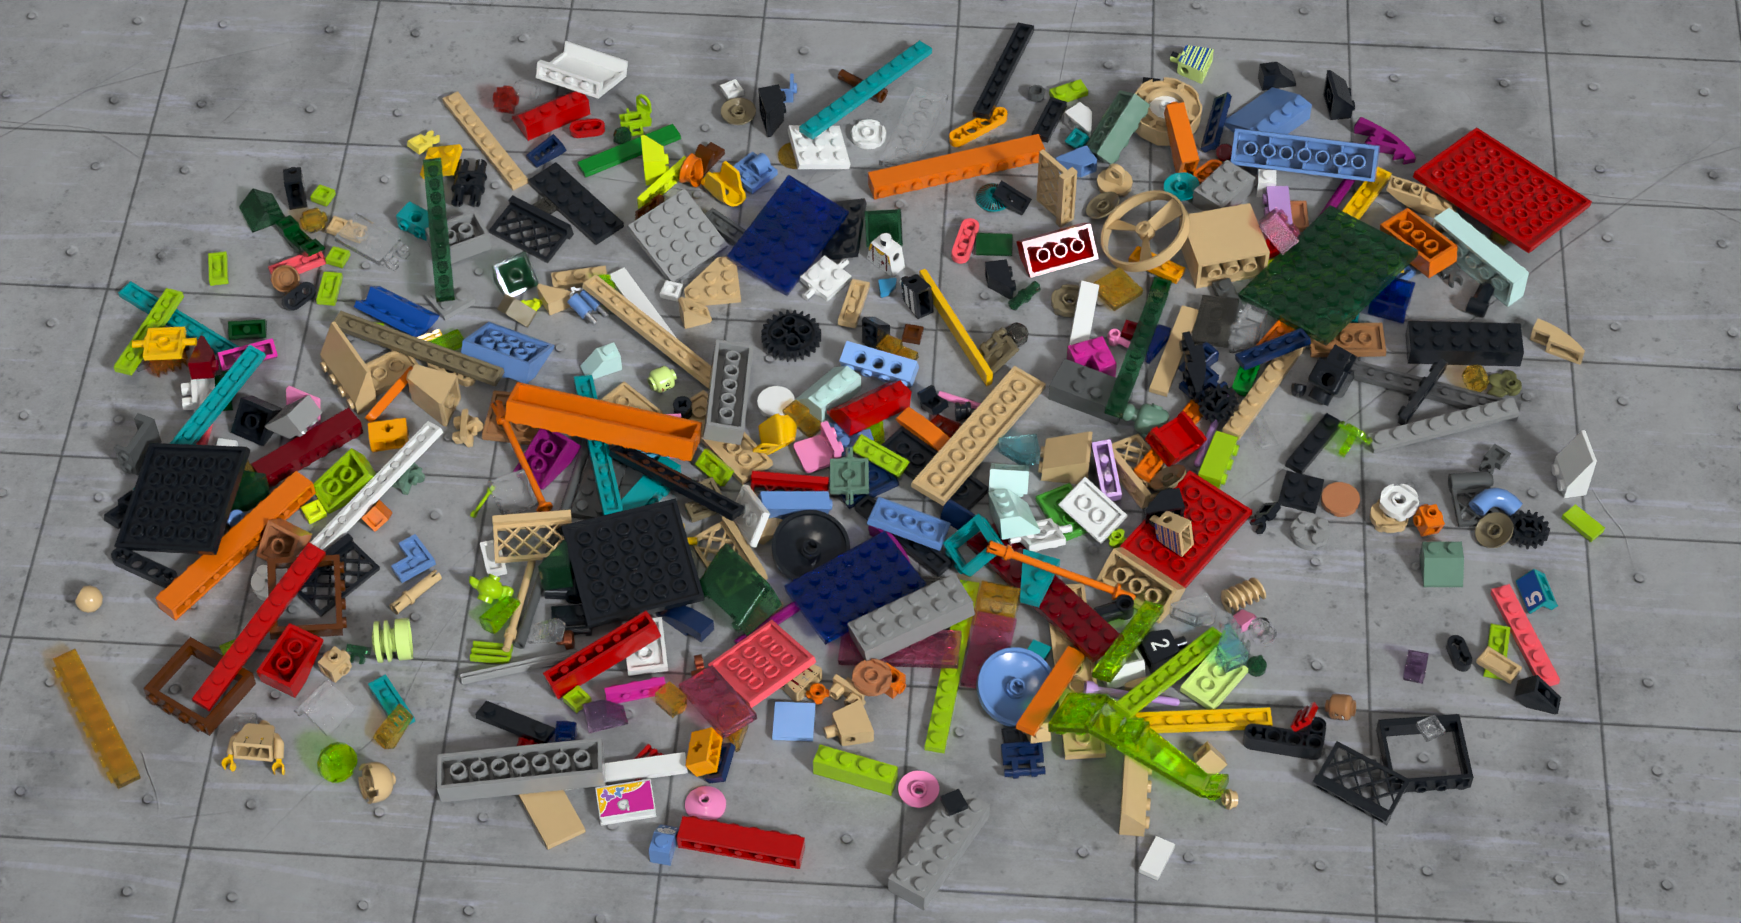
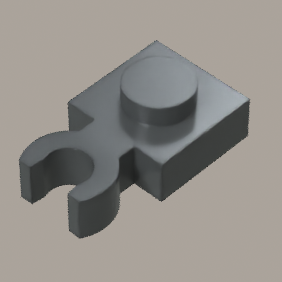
M1456 262L1439 272L1443 279H1449L1448 285L1451 288H1454V281H1457L1460 286L1463 284V278L1460 276L1461 270Z
M1494 444L1484 455V461L1481 462L1479 471L1488 468L1489 474H1493L1495 467L1500 470L1510 458L1511 453Z

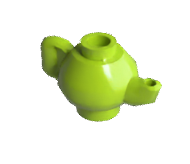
M489 574L488 577L485 576L479 580L469 576V584L479 593L477 599L492 604L494 599H498L499 602H509L511 600L514 589L510 586H502V583L499 582V577Z

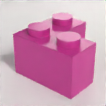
M1103 336L1068 346L1067 360L1116 377L1117 363Z

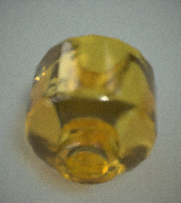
M317 207L304 211L301 215L302 217L299 218L304 232L307 231L310 234L325 229V222L328 221L326 213L324 211L321 212Z
M1469 365L1462 373V380L1469 390L1482 392L1490 382L1485 368L1481 365Z

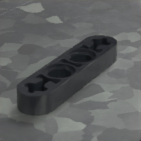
M118 547L111 553L114 565L163 588H167L178 577L173 569L129 549ZM134 562H142L139 567H132ZM158 569L156 574H148L149 570Z

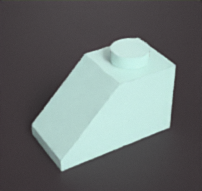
M613 342L596 348L580 367L584 376L592 375L593 379L622 370L621 355Z

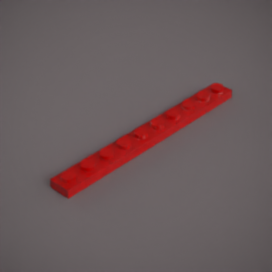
M308 542L193 696L192 701L210 712L325 557V551Z

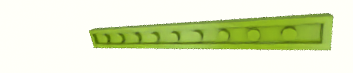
M960 580L973 601L975 611L980 583ZM973 616L950 626L925 742L926 751L945 754Z

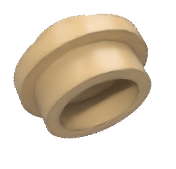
M1226 789L1221 796L1222 805L1227 810L1236 808L1238 805V794L1231 789Z

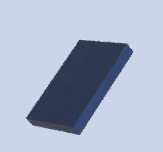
M869 461V494L853 495L854 503L850 505L849 498V505L846 504L848 509H851L867 495L874 498L899 486V481L893 474ZM839 494V496L845 503L846 495Z

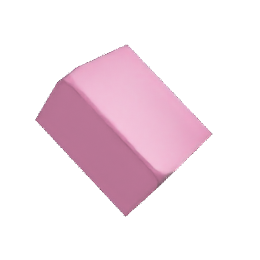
M1242 609L1227 621L1242 634L1256 624L1257 617Z

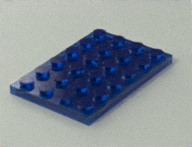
M788 175L728 253L727 259L788 296L799 282L800 276L808 270L847 218L849 211Z
M883 531L784 585V589L826 645L849 632L847 623L926 587L927 584L886 531Z

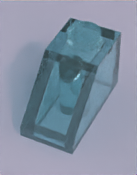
M1037 434L999 438L998 451L1002 455L1019 465L1039 464L1040 449Z
M1229 623L1224 626L1215 656L1217 665L1222 667L1225 673L1246 665L1249 654Z

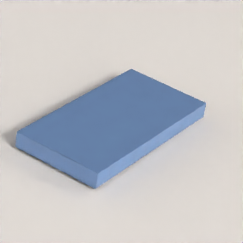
M882 497L877 498L867 521V524L938 551L941 550L951 525L950 522Z

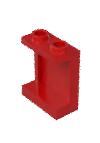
M1181 411L1170 422L1160 428L1156 426L1151 429L1145 440L1165 465L1170 467L1200 449L1207 438L1184 411Z

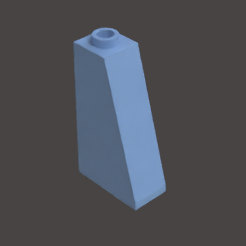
M761 491L758 495V498L770 513L769 518H779L782 520L793 513L803 510H817L828 514L833 506L832 499H829L828 491Z

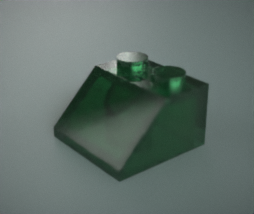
M244 470L231 510L237 509L247 512L271 494L266 474Z

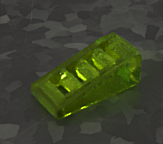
M509 595L505 596L479 617L482 628L492 634L497 633L521 604L520 600Z

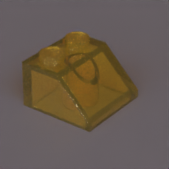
M982 581L977 598L973 626L1012 634L1020 604L1021 588Z

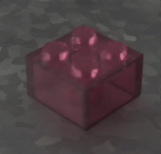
M1275 207L1259 220V228L1283 255L1300 241V230L1294 223L1290 224L1288 222V216L1282 209L1278 210Z

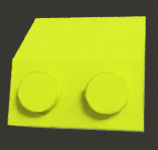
M641 135L646 186H649L669 170V165L666 166V164H669L668 153L664 154V146L645 135Z

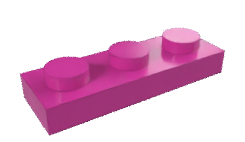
M664 676L604 688L607 705L667 694Z

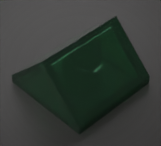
M254 188L239 206L252 233L275 225L274 222L285 218L272 193Z
M901 209L865 211L866 247H870V243L884 233L890 234L892 240L903 246Z
M526 251L492 265L494 283L503 296L507 293L514 297L539 284Z
M565 540L538 566L544 590L573 587L570 555Z

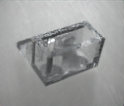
M1248 303L1244 310L1240 309L1237 322H1233L1229 332L1232 334L1228 340L1230 345L1229 353H1238L1257 345L1265 333L1268 311Z

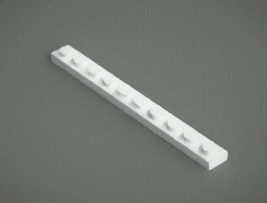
M427 421L310 543L326 551L339 541L443 433L442 429Z

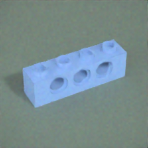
M846 341L839 360L841 366H848L865 377H878L880 381L886 383L889 381H901L909 387L913 386L919 369L916 360ZM860 358L866 359L861 364L857 363V360ZM877 363L883 364L879 369L874 368ZM895 368L901 369L897 374L892 373Z

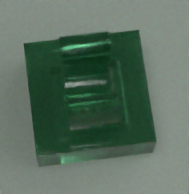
M347 644L346 652H351L350 662L354 663V658L359 656V664H364V655L371 654V647Z

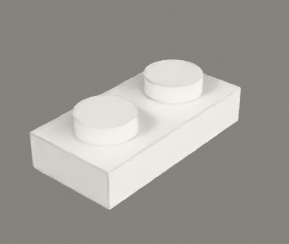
M494 540L480 542L487 576L489 574L494 576L507 574L505 563L495 564ZM502 549L499 551V557H503Z

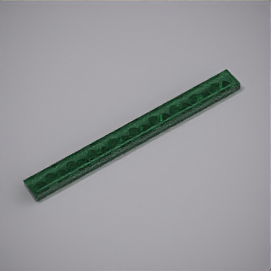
M441 158L423 160L436 302L455 300L442 161Z
M1151 288L1105 407L1104 414L1120 419L1123 418L1167 302L1168 293Z

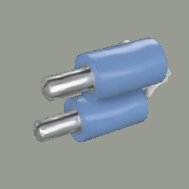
M571 288L572 292L567 303L582 319L586 317L595 325L598 320L591 314L592 310H598L605 318L609 316L610 313L602 306L603 304L583 288ZM582 290L580 294H574L575 291Z

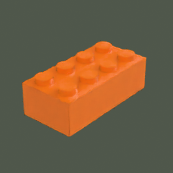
M1409 208L1380 224V241L1428 278L1457 262V245Z

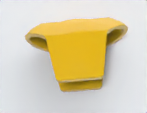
M727 161L722 162L721 172H708L701 180V184L707 191L730 207L738 206L746 199V193L742 188L740 172Z

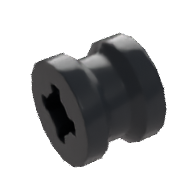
M686 396L677 397L673 401L674 414L681 413V418L689 419L693 412L691 400Z
M956 402V421L967 420L972 414L971 403L960 404Z

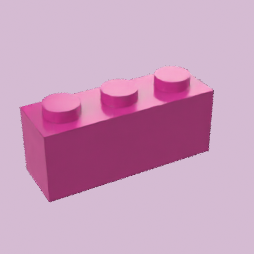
M273 338L218 352L216 356L220 370L229 371L249 345L265 353L266 358L263 361L277 358L278 355Z

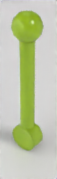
M493 487L487 488V493L476 509L472 510L471 517L476 518L478 511L489 495L494 493Z

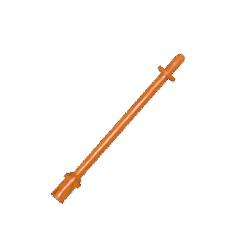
M496 400L497 406H495L494 402L491 404V408L496 415L495 420L497 424L503 426L539 504L536 511H551L553 508L552 503L545 501L509 421H505L506 410L503 402Z
M992 540L988 543L990 545H987V553L1000 556L1005 561L1012 558L1112 594V600H1116L1121 595H1129L1133 600L1136 598L1135 594L1120 589V583H1117L1115 587L1015 552L1010 545L1005 546Z

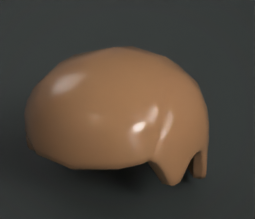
M281 265L273 270L271 282L275 289L287 293L299 284L300 276L294 267Z

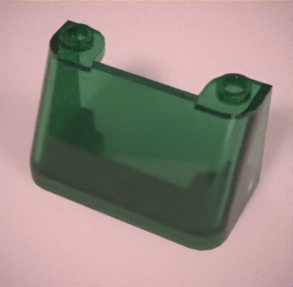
M724 544L719 549L700 578L704 598H711L730 616L733 621L731 623L732 627L738 633L742 631L746 636L782 606L771 585L728 544Z

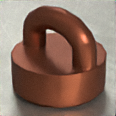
M564 631V637L558 638L556 644L565 645L566 650L574 649L575 639L573 631Z

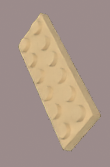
M702 390L690 398L693 412L689 420L702 422L700 441L707 449L734 470L732 475L742 485L751 480L752 471L763 472L773 466V461L765 453L752 451L758 445L745 432L741 445L703 439L708 394L705 390Z

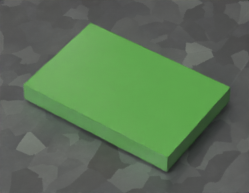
M1070 483L1037 495L1035 498L1047 519L1051 518L1059 526L1072 525V532L1063 533L1066 541L1088 533L1058 505L1073 489Z

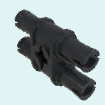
M462 159L459 160L457 171L453 175L454 183L451 187L453 192L451 204L457 207L458 201V206H462L464 195H471L469 204L472 207H475V201L477 202L476 207L480 206L481 195L485 192L484 185L487 180L485 173L487 162L481 159V165H479L480 159L476 160L475 171H468V160L464 159L463 165Z

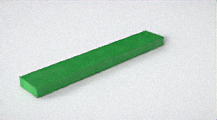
M674 124L645 135L662 146L681 139V135ZM641 137L578 161V167L586 178L643 155Z

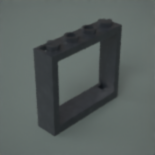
M1459 714L1378 720L1376 733L1383 766L1393 770L1386 739L1387 736L1452 732L1461 775L1408 778L1411 781L1404 793L1471 788L1474 777ZM1399 779L1389 781L1392 791L1401 789L1404 783Z

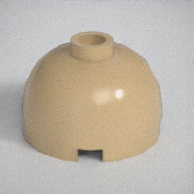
M380 762L361 764L359 771H362V776L358 777L363 798L367 799L368 797V804L387 799L396 783L394 773H391L390 769Z

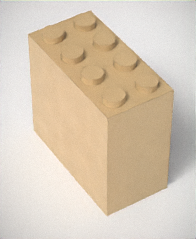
M1250 203L1189 214L1190 230L1185 243L1181 247V251L1196 289L1212 286V282L1227 278L1234 282L1266 276L1270 251ZM1183 215L1180 216L1178 233L1182 225Z

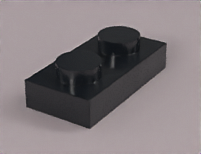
M1002 180L991 196L1021 216L1032 200Z

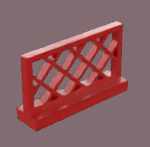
M752 471L751 489L754 493L755 487H763L766 491L783 489L784 491L829 492V477Z

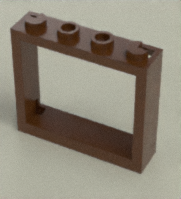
M325 555L317 567L334 566L336 623L297 625V627L318 637L343 636V628H347V619L342 617V610H346V598L341 597V592H345V580H341L340 573H344V561H340L339 555ZM297 557L267 558L268 596L277 585L276 569L290 568ZM277 620L270 629V639H279L287 626L278 627Z
M190 637L143 689L146 699L152 705L160 706L165 713L175 715L182 723H188L197 732L201 731L210 736L256 685L253 673L242 667L234 678L237 681L235 686L206 718L160 692L163 686L192 655L213 668L222 659L223 655Z

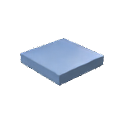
M775 702L772 740L813 742L815 703Z

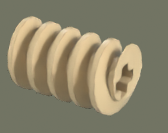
M1254 577L1250 578L1249 581H1243L1242 584H1236L1235 587L1231 586L1221 591L1222 604L1230 614L1232 613L1231 608L1236 612L1239 610L1238 604L1241 608H1245L1246 603L1252 605V598L1256 603L1259 602V596L1263 600L1266 599L1264 587Z

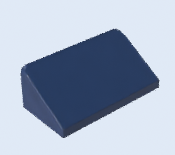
M949 499L944 505L940 519L950 522V526L959 530L976 515Z

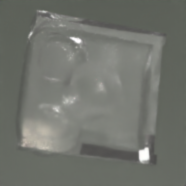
M524 469L488 482L491 496L501 515L519 514L538 504Z

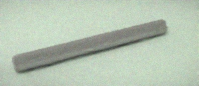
M570 649L463 672L460 674V680L464 685L557 665L578 651L577 649Z

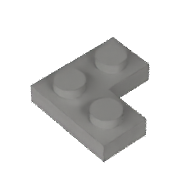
M439 285L424 294L425 300L444 321L476 304L475 298L466 288L449 296Z

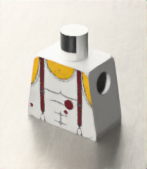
M881 234L870 243L867 260L893 278L905 268L902 247L891 239L890 234Z

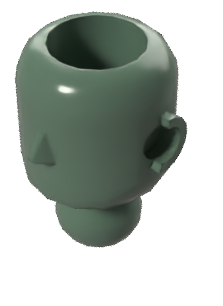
M1128 403L1125 405L1121 418L1124 421H1134L1135 430L1140 432L1141 436L1146 437L1151 429L1156 426L1160 428L1168 423L1169 413L1162 409V406L1155 405L1154 403L1152 405L1143 404L1140 409Z

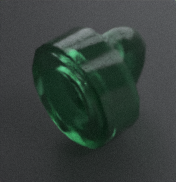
M618 127L614 131L613 142L621 145L630 141L632 137L631 131L627 127Z
M1262 655L1253 656L1247 661L1248 673L1259 677L1266 672L1267 662L1263 659Z

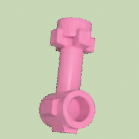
M1111 329L1108 332L1107 339L1110 346L1115 347L1120 344L1128 348V353L1137 355L1139 353L1141 344L1138 341L1130 342L1120 337L1121 333L1118 329Z

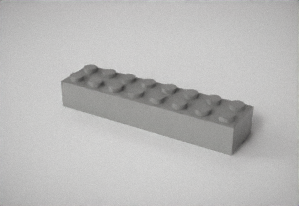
M602 738L437 754V791L441 802L606 786L605 750Z

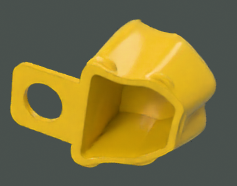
M779 413L765 420L758 426L761 444L753 448L752 451L770 455L794 442L797 432L795 421L789 415H780Z

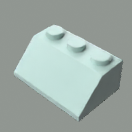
M848 366L834 367L797 397L795 402L820 422H823L829 417L827 414L828 410L847 402L861 390V376Z
M996 489L988 492L990 514L1002 540L1040 533V529L1027 502L1008 489Z

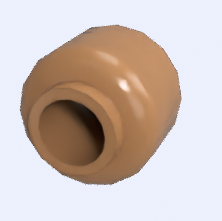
M1332 694L1330 700H1326L1325 711L1329 713L1331 719L1348 721L1352 716H1355L1356 701L1353 700L1351 695Z

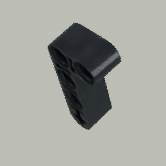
M1314 717L1311 724L1307 726L1306 732H1294L1290 729L1249 724L1244 730L1243 745L1250 750L1317 760L1321 757L1323 751L1326 722L1321 717Z

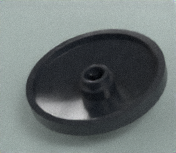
M803 510L789 515L776 528L772 539V557L779 571L789 580L801 585L816 586L829 580L846 566L850 554V540L843 525L833 516L822 511Z

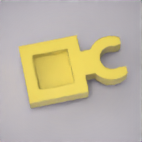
M433 130L428 131L425 136L419 134L407 141V147L417 154H421L427 151L428 148L433 147V144L439 143L440 135L434 136Z

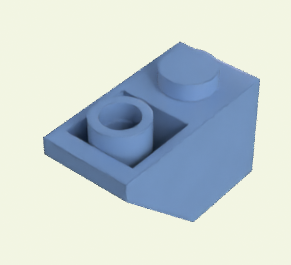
M1087 145L1055 158L1067 170L1071 167L1076 169L1077 177L1086 176L1097 170V158Z

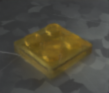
M1120 267L1093 283L1099 285L1098 296L1113 311L1143 294V289Z

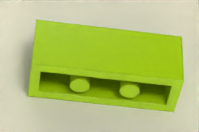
M1216 430L1198 476L1219 489L1221 485H1225L1228 478L1227 470L1231 471L1234 463L1232 458L1237 456L1240 445H1237L1238 437Z

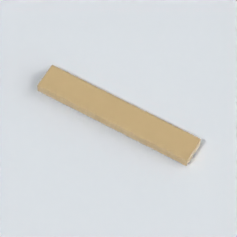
M1182 305L1149 387V392L1167 397L1184 355V351L1181 352L1179 341L1182 340V333L1190 331V334H1192L1200 310Z

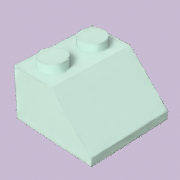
M991 463L989 492L996 489H1008L1018 497H1023L1024 494L1028 493L1029 465Z

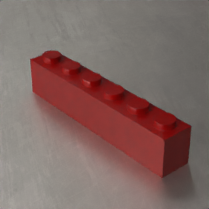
M646 610L543 672V675L557 699H559L577 685L581 686L661 637L656 623Z
M682 816L677 834L678 848L800 869L805 851V837L797 834H783L775 830H760L757 827H743L735 823L726 824L720 823L717 820H703L695 816Z

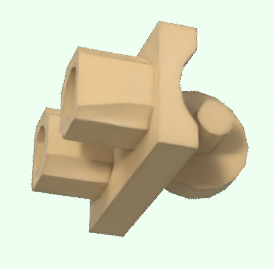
M463 409L461 416L454 417V426L457 430L460 429V431L453 432L452 439L456 444L465 443L468 448L473 447L474 436L483 430L484 425L479 421L478 417L470 416L468 409Z
M837 674L833 677V685L829 690L831 698L838 700L843 695L847 697L844 700L845 706L860 699L863 706L865 705V695L860 694L854 688L851 678L843 679Z

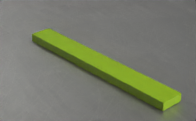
M1213 626L1116 701L1113 708L1129 720L1201 663L1215 647L1219 648L1226 643L1228 637Z

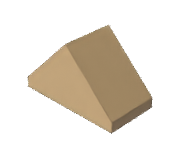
M542 284L537 285L538 298L542 300L549 316L571 307L567 302L572 291Z
M683 297L678 299L679 313L685 329L712 321L706 306Z

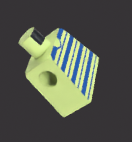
M1187 45L1182 54L1173 51L1170 61L1178 63L1177 73L1202 84L1213 61L1214 49Z

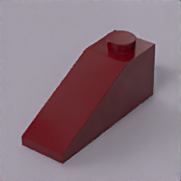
M204 336L199 337L197 346H195L188 361L191 380L214 378L219 370V362L215 359L214 352Z

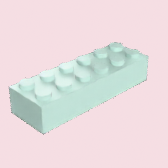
M1448 208L1434 217L1432 227L1457 245L1456 263L1463 271L1479 284L1490 283L1495 289L1493 295L1507 307L1523 297L1529 272L1524 267L1520 266L1511 256L1503 252L1497 245L1487 239L1484 234L1477 231L1452 209Z

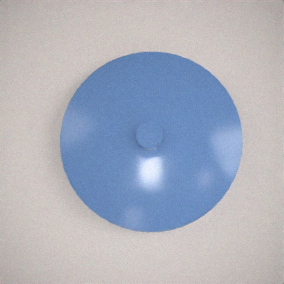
M1012 647L997 651L985 661L977 677L976 690L983 709L997 722L1009 727H1016L1017 722L1052 669L1041 656L1028 649Z

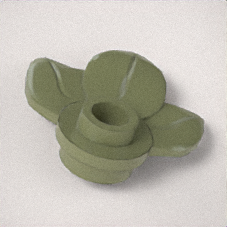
M1504 370L1502 374L1493 373L1487 376V381L1492 385V388L1487 392L1488 395L1504 397L1505 395L1515 396L1522 389V383L1517 379V375L1513 371Z

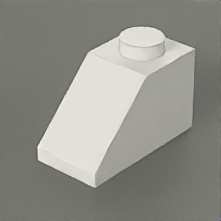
M1079 102L1064 112V125L1072 131L1076 127L1090 138L1092 111L1089 107Z
M1257 168L1256 197H1262L1263 194H1266L1267 186H1276V170Z

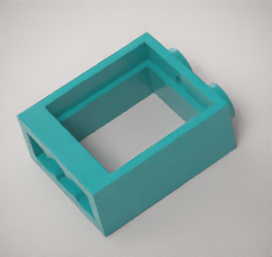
M980 514L973 517L943 542L947 549L945 553L956 563L954 565L956 570L960 574L964 573L969 577L996 555L987 553V548H985L970 562L966 563L958 551L959 547L979 531L982 532L988 543L992 540L1004 545L989 521Z

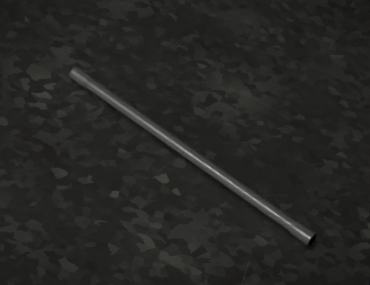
M583 438L581 441V448L578 451V456L559 510H570L586 459L589 456L586 438ZM561 526L556 530L560 535L562 534ZM552 534L549 543L554 546L560 539ZM548 546L546 548L545 554L550 550ZM543 560L513 643L519 649L525 648L529 630L546 579L542 577Z

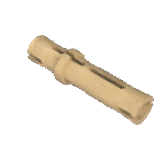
M434 569L411 589L402 592V596L389 605L392 612L396 610L394 613L398 615L408 605H413L418 597L442 580L440 573H437V570Z

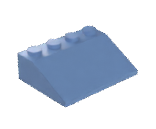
M1272 87L1227 118L1224 126L1233 133L1235 128L1289 134L1310 119L1312 104L1299 94Z
M488 322L463 340L461 353L502 367L505 372L502 377L527 384L536 377L555 345Z

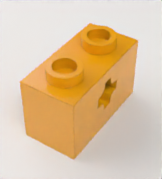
M406 418L368 423L369 442L372 452L399 449L409 441Z
M712 727L691 732L685 766L696 777L717 772L723 738Z

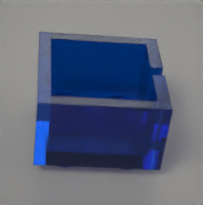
M1379 273L1370 299L1368 314L1404 324L1413 297L1415 282Z

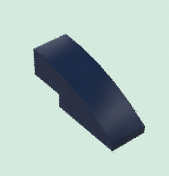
M686 605L656 613L658 617H662V620L685 636L690 634L700 642L714 630V621Z

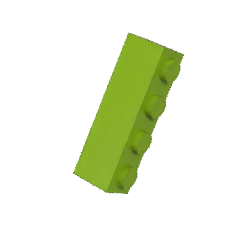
M819 745L813 760V774L892 796L898 780V766Z

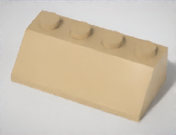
M1123 547L1113 548L1096 579L1114 587L1117 583H1120V589L1135 594L1134 608L1157 623H1161L1176 607L1186 589Z
M1130 742L1125 744L1119 835L1144 837L1145 829H1149L1150 816H1146V811H1150L1151 798H1147V793H1151L1152 781L1148 780V775H1152L1153 763H1149L1148 753Z

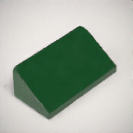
M976 234V255L1012 256L1013 234Z
M267 320L228 321L229 340L266 338Z

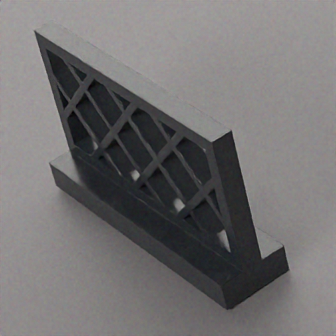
M512 195L508 200L509 205L489 229V233L549 263L565 240H570L574 235L571 225ZM511 211L517 213L518 217L507 219ZM530 220L532 225L522 227L521 221ZM519 222L520 228L509 229V224ZM506 225L507 231H496L499 226ZM544 227L547 232L536 234V228ZM533 229V236L524 237V231ZM521 232L522 238L511 239V234ZM557 234L561 236L558 241L551 242L550 236ZM548 237L549 243L538 244V239ZM535 240L536 246L527 247L525 245V242ZM550 247V252L547 256L540 254V249Z
M348 533L325 551L326 555H339L340 561H344V573H340V575H343V580H345L346 576H357L355 583H345V588L347 589L341 593L342 598L347 597L380 570V566L353 541V537ZM353 549L359 554L358 559H347V554ZM346 563L358 564V571H346ZM360 564H369L373 568L368 572L360 571ZM332 566L316 567L297 593L320 617L336 606L335 596L330 595L331 588H335V583H331V576L334 575ZM320 575H329V583H317V578ZM305 587H314V595H305L301 590ZM317 587H328V595H316ZM316 600H327V605L320 610L316 606Z
M1336 741L1312 783L1314 787L1388 825L1391 815L1411 780ZM1338 748L1346 751L1349 759L1337 762L1335 753ZM1359 759L1365 761L1367 768L1355 772L1352 761ZM1350 762L1353 772L1341 776L1338 765ZM1336 766L1338 777L1330 779L1324 776L1327 768ZM1382 770L1385 778L1373 782L1370 771ZM1368 772L1371 782L1359 785L1356 775ZM1354 776L1357 786L1349 789L1343 785L1342 779ZM1399 779L1404 783L1401 789L1392 791L1389 781ZM1387 782L1389 792L1377 795L1375 785ZM1372 786L1375 796L1370 798L1363 797L1360 789ZM1391 795L1393 803L1388 810L1380 805L1379 799Z

